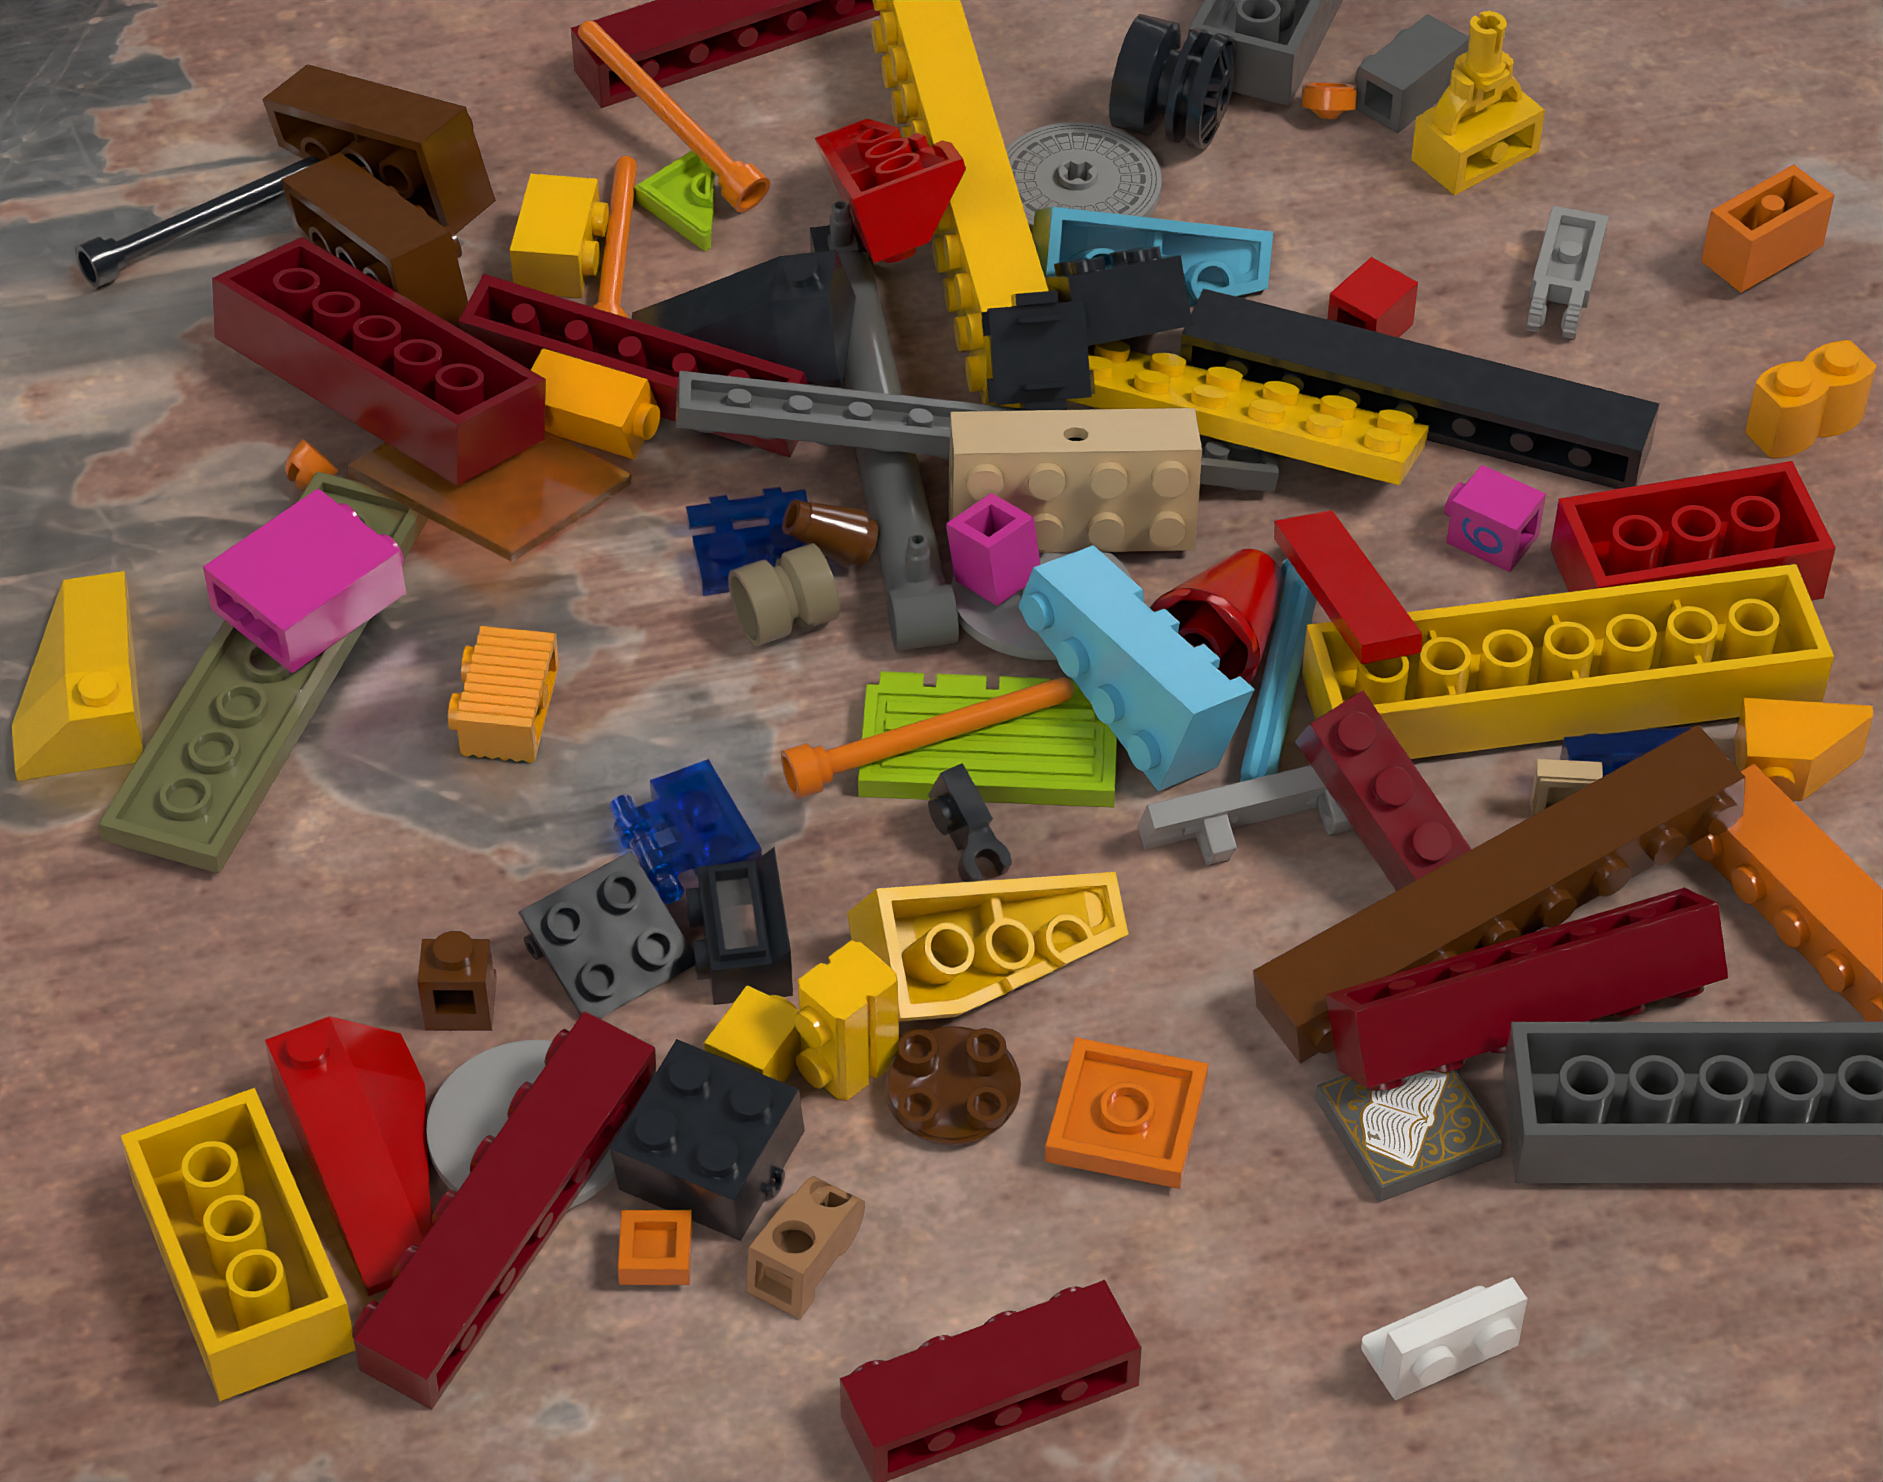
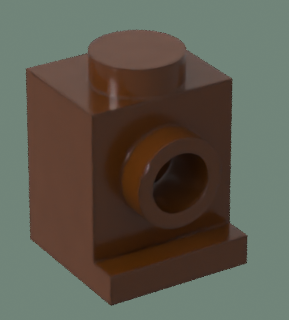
M448 931L439 935L436 939H422L417 983L425 1031H492L497 973L496 969H493L490 939H471L469 935L461 931ZM443 990H473L475 1004H441Z

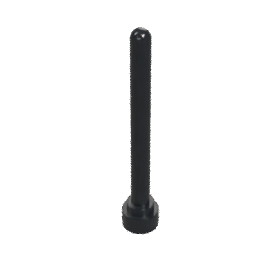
M316 156L307 157L118 241H115L113 238L103 240L101 237H96L84 242L75 248L78 265L86 280L94 288L103 286L119 278V272L126 269V262L284 193L281 182L282 178L322 160Z

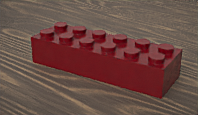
M303 237L212 278L214 337L455 485H459L545 440V378Z

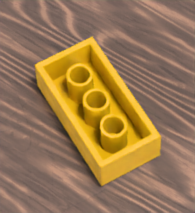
M255 1088L120 1135L133 1185L219 1401L356 1351L346 1299Z

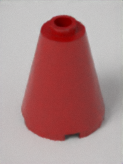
M1241 549L1163 594L1154 601L1150 609L1153 612L1166 609L1180 622L1178 634L1193 648L1205 644L1220 658L1219 668L1217 669L1229 680L1241 677L1250 684L1259 669L1282 592L1283 574L1274 559L1266 553L1256 549Z

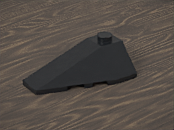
M830 250L773 258L632 312L631 319L805 372L808 385L835 388L843 387L856 295L837 251Z

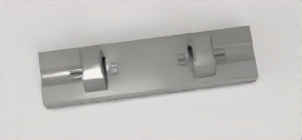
M1311 765L1148 804L1137 826L1145 850L1196 837L1207 866L1229 861L1232 858L1231 856L1237 848L1232 828L1317 808L1328 836L1353 829Z

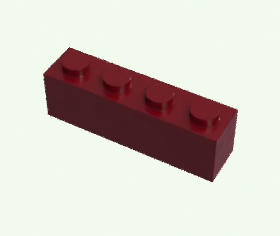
M1105 1280L1084 1288L1073 1286L1059 1291L1049 1301L1019 1312L1004 1311L988 1319L984 1325L952 1337L940 1335L924 1342L917 1350L887 1361L872 1360L860 1365L851 1374L840 1378L841 1418L872 1482H887L1139 1386L1142 1347Z

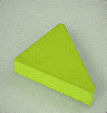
M690 151L634 186L635 201L703 251L711 248L716 174L693 151Z

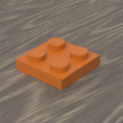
M1075 1037L1045 1145V1162L1180 1189L1207 1083L1209 1063Z

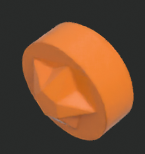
M1310 82L1302 86L1301 107L1311 109L1322 119H1337L1344 111L1356 109L1357 88L1354 85L1334 82Z

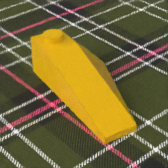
M125 571L71 578L62 581L12 723L14 764L17 781L133 764L137 762L144 751Z
M1116 872L877 888L847 912L852 941H860L897 973L899 1022L958 1017L1128 935Z

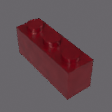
M1364 690L1310 723L1295 741L1396 891L1472 850Z

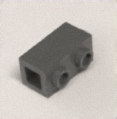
M1429 14L1425 15L1410 28L1401 30L1393 41L1375 55L1367 56L1358 67L1355 75V82L1357 84L1356 110L1399 133L1416 120L1417 116L1423 114L1440 100L1450 85L1451 70L1455 69L1456 58L1468 51L1469 36Z

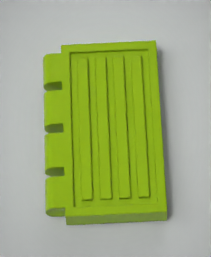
M880 671L879 685L866 684L862 739L1050 681V678L999 676V690L987 689V675L937 673L936 687H924V673ZM1069 679L1074 685V695L1067 702L860 766L858 797L930 800L928 794L939 774L963 763L984 802L1114 808L1117 737L1109 726L1097 717L1092 704L1074 680Z

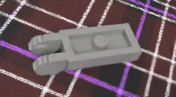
M1552 206L1532 280L1530 293L1532 301L1527 320V331L1540 332L1546 318V303L1551 301L1568 305L1564 311L1561 323L1562 337L1575 340L1582 308H1587L1609 216Z

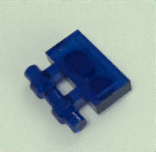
M779 486L762 489V495L728 500L727 494L708 497V503L685 506L689 530L708 527L713 529V533L692 536L693 554L703 596L730 592L728 582L730 570L760 560H766L775 567L776 560L780 559L784 552L804 546V544L793 537L783 533L782 523L785 512L793 500L797 499L808 502L805 489L782 492ZM766 519L767 525L734 529L733 527L735 523Z
M709 759L650 780V792L653 800L651 802L637 806L632 796L624 794L616 797L610 803L609 809L616 820L613 829L622 846L633 850L639 864L665 904L679 900L684 894V887L678 879L680 873L693 869L697 876V867L752 861L762 856V848ZM669 828L676 842L660 847L654 835Z

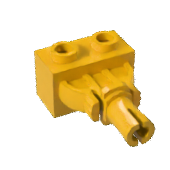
M1483 11L1479 17L1475 15L1471 18L1468 51L1456 58L1455 69L1451 70L1450 85L1441 96L1437 106L1417 116L1415 121L1411 160L1454 196L1538 153L1540 148L1545 109L1521 90L1520 84L1512 75L1513 58L1502 51L1507 22L1503 15L1493 11Z

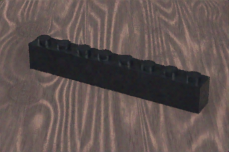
M1204 288L1191 313L1193 326L1185 327L1181 334L1180 357L1186 360V365L1206 370L1211 367L1234 369L1243 375L1242 379L1261 384L1269 381L1286 382L1296 386L1299 389V393L1317 398L1328 395L1342 396L1353 400L1357 404L1356 408L1376 413L1382 410L1401 411L1411 415L1414 418V422L1429 426L1426 438L1428 441L1614 489L1638 485L1652 446L1660 403Z

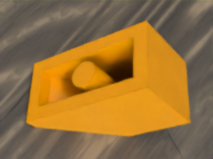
M1744 698L1734 738L1736 767L1742 771L1755 764L1792 801H1803L1863 757L1874 716L1873 706Z

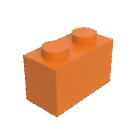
M1793 164L1711 210L1701 262L1742 293L1823 247L1835 195Z

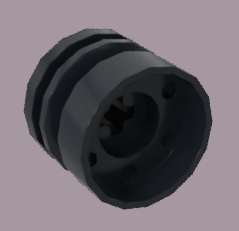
M1139 14L1133 20L1118 55L1109 99V119L1111 125L1144 135H1152L1165 114L1164 131L1168 141L1180 143L1186 135L1188 146L1207 149L1221 124L1231 99L1236 64L1235 38L1216 32L1210 39L1208 30L1195 27L1188 35L1181 49L1179 23Z

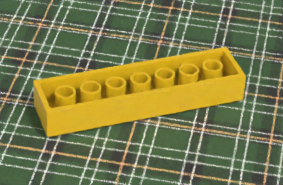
M1796 564L1407 612L1422 632V652L1368 664H1361L1332 621L1307 624L1302 678L1315 720L1364 690L1409 758L1414 759L1736 718L1740 716L1744 698L1823 702L1834 654Z

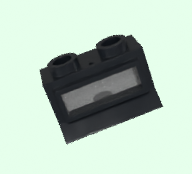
M775 847L757 860L697 867L698 887L686 889L690 928L703 927L704 939L693 940L697 980L710 979L713 1004L734 1003L747 985L769 996H793L791 947Z

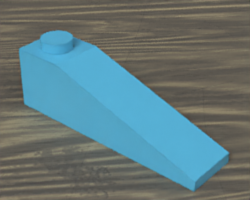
M1060 207L1035 210L1032 238L1044 276L1055 275L1054 263L1087 257L1088 259L1104 257L1105 265L1111 264L1109 256L1111 252L1139 247L1160 246L1162 256L1181 255L1190 307L1196 305L1203 288L1232 296H1240L1268 289L1273 231Z

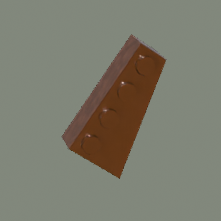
M309 64L305 65L262 99L280 147L303 159L316 156L324 160L337 153H341L359 167H366L373 177L386 186L394 187L400 196L414 206H421L427 215L437 219V222L442 226H449L455 234L496 201L473 131V122L465 106Z
M337 153L281 179L294 228L304 239L461 329L458 320L468 303V298L458 258L462 256L461 245L456 234L449 226L439 224L428 216L421 206H414L400 196L394 187L386 186L373 177L366 167H359L341 153Z

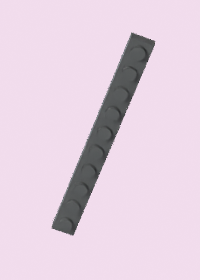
M679 371L676 389V427L694 429L704 433L724 432L752 435L761 439L780 438L807 441L824 446L844 445L872 448L882 452L900 451L927 454L944 459H949L950 412L1023 411L1022 408ZM1200 435L1202 447L1200 484L1231 487L1240 491H1275L1279 477L1276 454Z

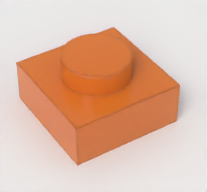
M621 1210L618 1254L619 1285H690L693 1233L692 1210Z

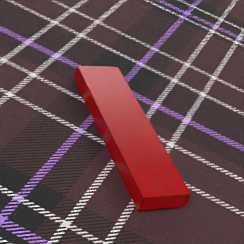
M1333 510L1274 521V540L1361 664L1405 657L1422 652V632Z

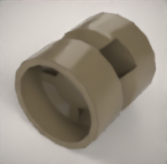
M814 543L784 552L782 557L776 560L775 567L766 560H760L730 570L729 590L736 616L742 630L754 646H760L789 636L793 622L800 628L805 629L824 624L839 617L840 601L833 574L826 558Z

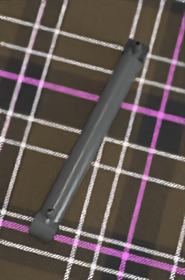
M839 200L832 205L830 225L810 227V253L836 250L856 295L845 375L841 389L902 395L873 271V260L865 249L853 224L850 205L843 200ZM854 447L869 517L878 524L876 549L887 594L889 623L895 651L958 644L959 625L954 591L951 583H946L917 454L900 451L882 452L872 448Z

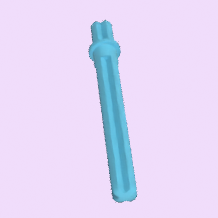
M1288 558L1283 561L1281 566L1284 580L1283 594L1241 767L1240 782L1277 773L1304 657L1307 624L1312 622L1317 601Z

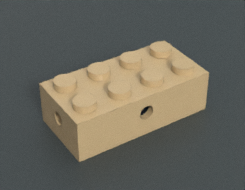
M1195 408L950 412L949 521L992 493L1034 517L1039 553H1070L1092 545L1101 552L1196 550L1202 447Z

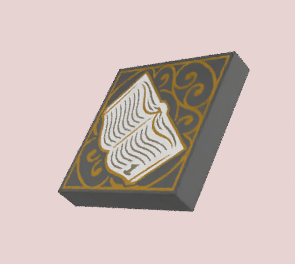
M1427 1070L1405 1077L1406 1081L1403 1085L1384 1091L1369 1090L1346 1075L1317 1085L1315 1097L1317 1103L1378 1202L1501 1157L1503 1141L1457 1070L1447 1072Z

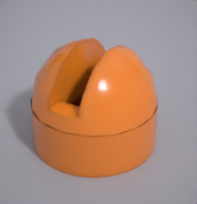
M302 439L286 459L285 473L289 481L295 482L297 489L305 491L317 471L335 476L339 470L305 439Z

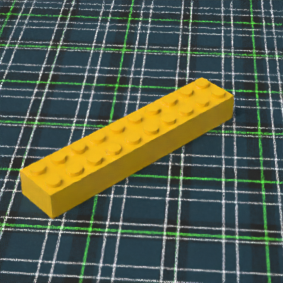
M872 0L875 11H880V20L872 21L871 24L873 46L876 54H885L881 57L883 82L886 89L894 88L895 90L891 92V105L895 124L904 123L905 126L901 128V138H907L915 133L926 135L928 144L931 147L941 140L951 142L962 156L966 166V171L934 232L936 239L932 241L933 259L936 272H946L947 275L943 279L947 311H957L958 317L954 318V331L958 351H968L969 357L965 359L970 392L979 391L983 404L995 405V402L989 403L987 379L993 378L990 340L989 336H983L981 312H987L988 308L1011 307V295L1049 290L961 0ZM1020 403L995 406L1020 408Z

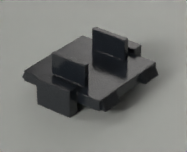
M1057 290L1018 293L1011 295V307L988 308L987 312H981L983 336H989L993 378L987 379L989 403L995 402V405L1020 403V408L1023 411L1067 410L1066 399L1088 398L1095 394L1094 371L1089 370L1086 328H1090L1088 304H1084V301L1058 303Z

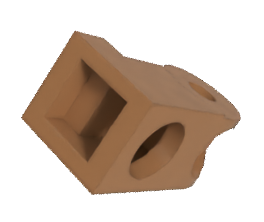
M815 1176L808 1178L795 1194L792 1193L748 1247L746 1292L801 1319L814 1301L815 1287L837 1257L844 1254L855 1239L864 1217L865 1201Z

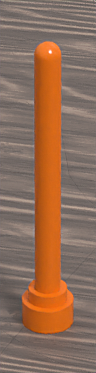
M588 20L579 26V37L719 177L718 184L722 188V197L737 212H747L762 201L770 188V180L754 164H745L743 161L735 162L596 22Z
M622 156L615 164L598 303L593 306L594 308L626 318L629 317L621 307V298L635 192L634 186L637 176V162L631 156Z
M1060 677L832 749L825 750L821 745L811 748L808 743L781 751L784 776L795 799L798 800L822 792L823 785L831 783L835 774L1067 702L1074 695V685L1069 679Z

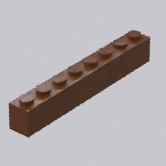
M1696 725L1254 969L1256 1007L1299 1063L1318 1053L1332 1052L1335 1048L1326 994L1530 934L1543 927H1553L1561 924L1580 906L1600 895L1610 896L1618 892L1627 884L1630 878L1655 864L1662 866L1670 863L1686 847L1709 834L1718 835L1731 828L1739 817L1743 816L1746 777L1699 725Z

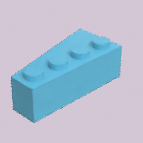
M1094 545L1033 567L1018 605L1025 622L1043 639L1057 658L1062 671L1078 685L1092 704L1097 717L1107 724L1128 751L1134 766L1144 772L1158 792L1217 768L1255 689L1241 677L1229 680L1217 669L1219 668L1220 658L1205 644L1193 648L1178 634L1180 622L1166 609L1153 612L1144 604L1143 589Z

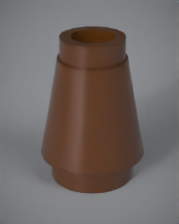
M795 499L788 506L782 523V530L785 535L793 537L804 545L814 543L821 550L824 557L844 568L851 564L857 566L864 565L871 557L878 538L877 522L868 518L865 510L803 502Z

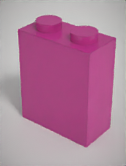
M319 488L203 566L211 609L291 673L297 671L406 594L402 568L404 556L397 543L386 534H377L360 520L357 513L345 503L338 504Z

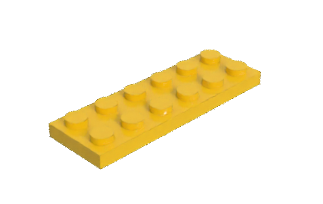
M1119 340L1088 346L1089 370L1094 371L1095 394L1088 398L1066 399L1067 401L1098 409L1195 408L1200 435L1396 485L1401 484L1425 448L1429 429L1428 425L1414 422V418L1411 415L1401 411L1382 410L1376 413L1356 408L1357 404L1353 400L1342 396L1328 395L1317 398L1299 393V389L1296 386L1286 382L1269 381L1261 384L1242 379L1243 375L1234 369L1211 367L1206 370L1186 365V360L1175 354L1155 353L1150 356L1130 351V346Z

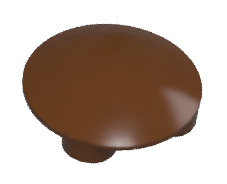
M947 1026L931 1030L914 1029L905 1033L899 1040L898 1051L891 1059L887 1068L884 1087L886 1101L891 1113L907 1131L932 1143L961 1145L988 1137L1008 1121L1019 1101L1021 1080L1018 1066L1011 1053L1007 1050L1004 1037L999 1032L990 1028L976 1030L961 1026Z

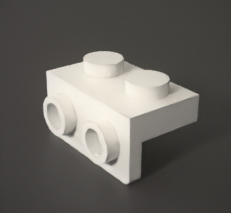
M1513 1277L1488 1288L1476 1286L1366 1334L1362 1338L1361 1350L1393 1399L1397 1400L1518 1346L1528 1298Z

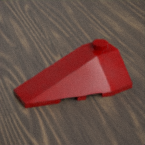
M868 118L815 137L817 147L842 200L850 205L853 224L874 263L881 260L885 263L905 260L916 253V247L930 242L966 171L962 156L951 142L941 140L931 147L928 144L926 135L915 133L907 138H901L898 127Z
M328 1016L265 1039V1045L275 1090L368 1296L391 1287L394 1283L392 1281L394 1268L403 1252L412 1244L419 1247L432 1228L425 1082L401 1033Z

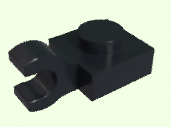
M961 763L941 772L928 794L930 798L928 808L931 818L940 833L943 835L949 834L958 851L963 849V854L958 862V872L963 882L981 881L983 877L975 864V859L980 857L989 859L994 864L995 870L999 875L1007 873L1012 865L1010 852L996 838L989 825L993 818L965 766Z

